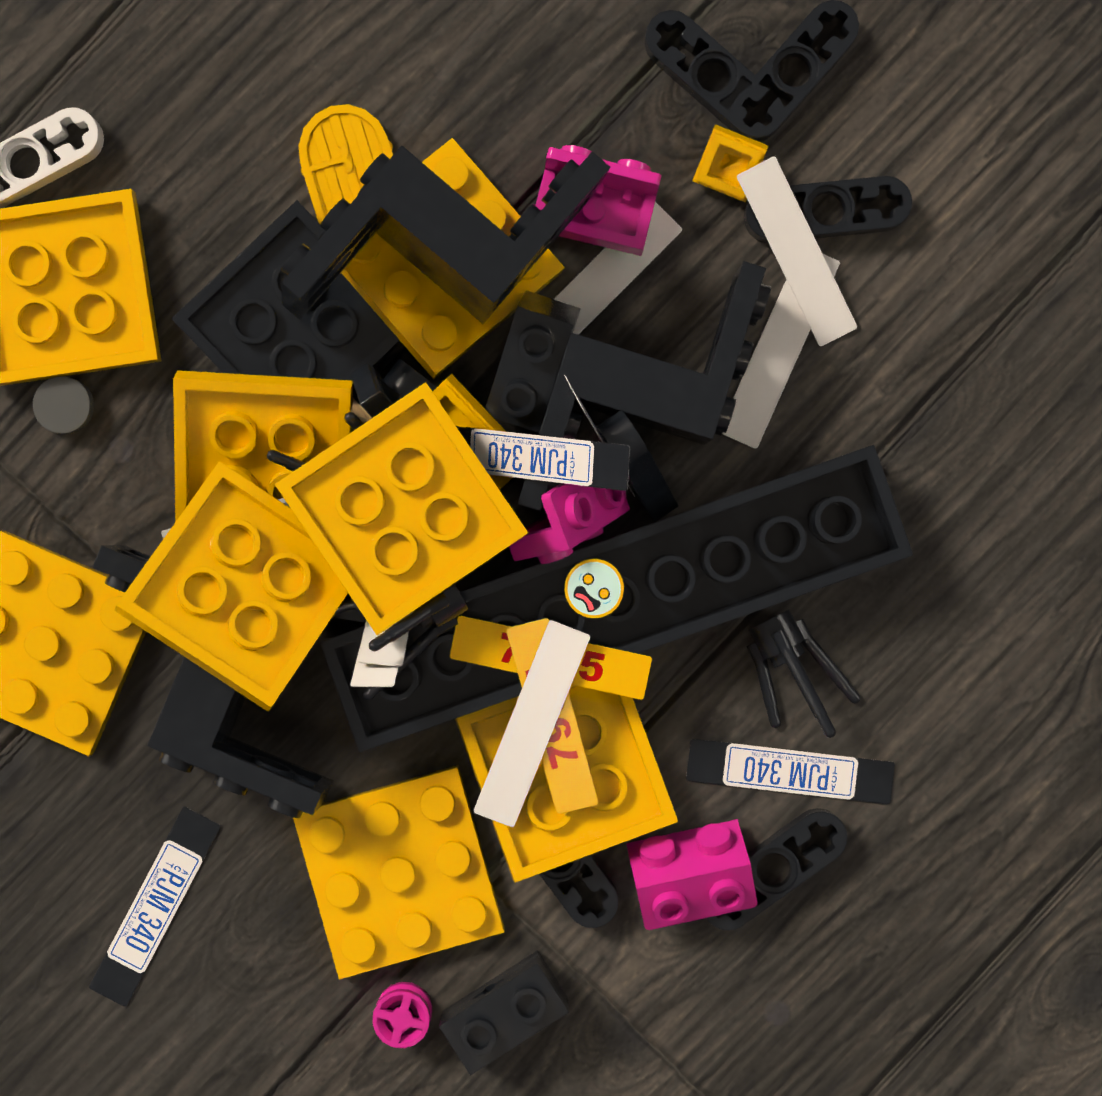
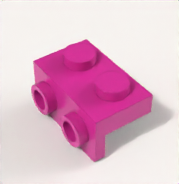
M565 145L561 149L550 147L547 152L545 170L535 206L540 210L545 207L546 204L541 200L550 189L548 187L549 184L571 159L580 166L592 151L575 145ZM620 159L617 163L603 160L611 168L593 197L559 236L642 256L662 175L651 172L650 166L637 160Z
M560 483L542 495L541 500L546 515L526 527L528 534L509 546L514 561L538 557L541 564L555 562L571 555L574 552L573 547L601 535L604 532L603 527L630 510L626 491Z
M738 819L626 843L644 927L647 930L757 906L751 863Z

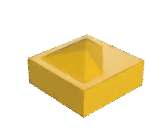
M715 124L692 181L746 202L747 198L737 179V175L761 163L767 152L768 145Z

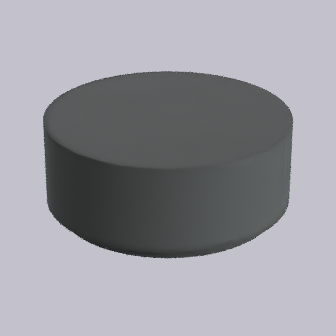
M58 376L46 380L39 386L33 398V411L37 421L45 429L58 434H73L85 428L90 422L94 413V400L90 390L83 383L70 377Z

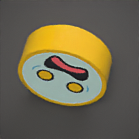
M587 559L576 564L570 570L565 580L564 591L567 602L575 612L587 618H601L609 615L619 606L623 598L624 583L620 573L612 564L600 559Z

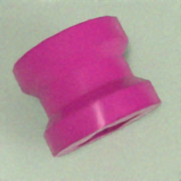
M398 982L390 985L381 993L373 1011L372 1023L376 1035L383 1043L393 1048H407L416 1045L424 1038L430 1026L432 1018L430 997L422 987L412 982Z

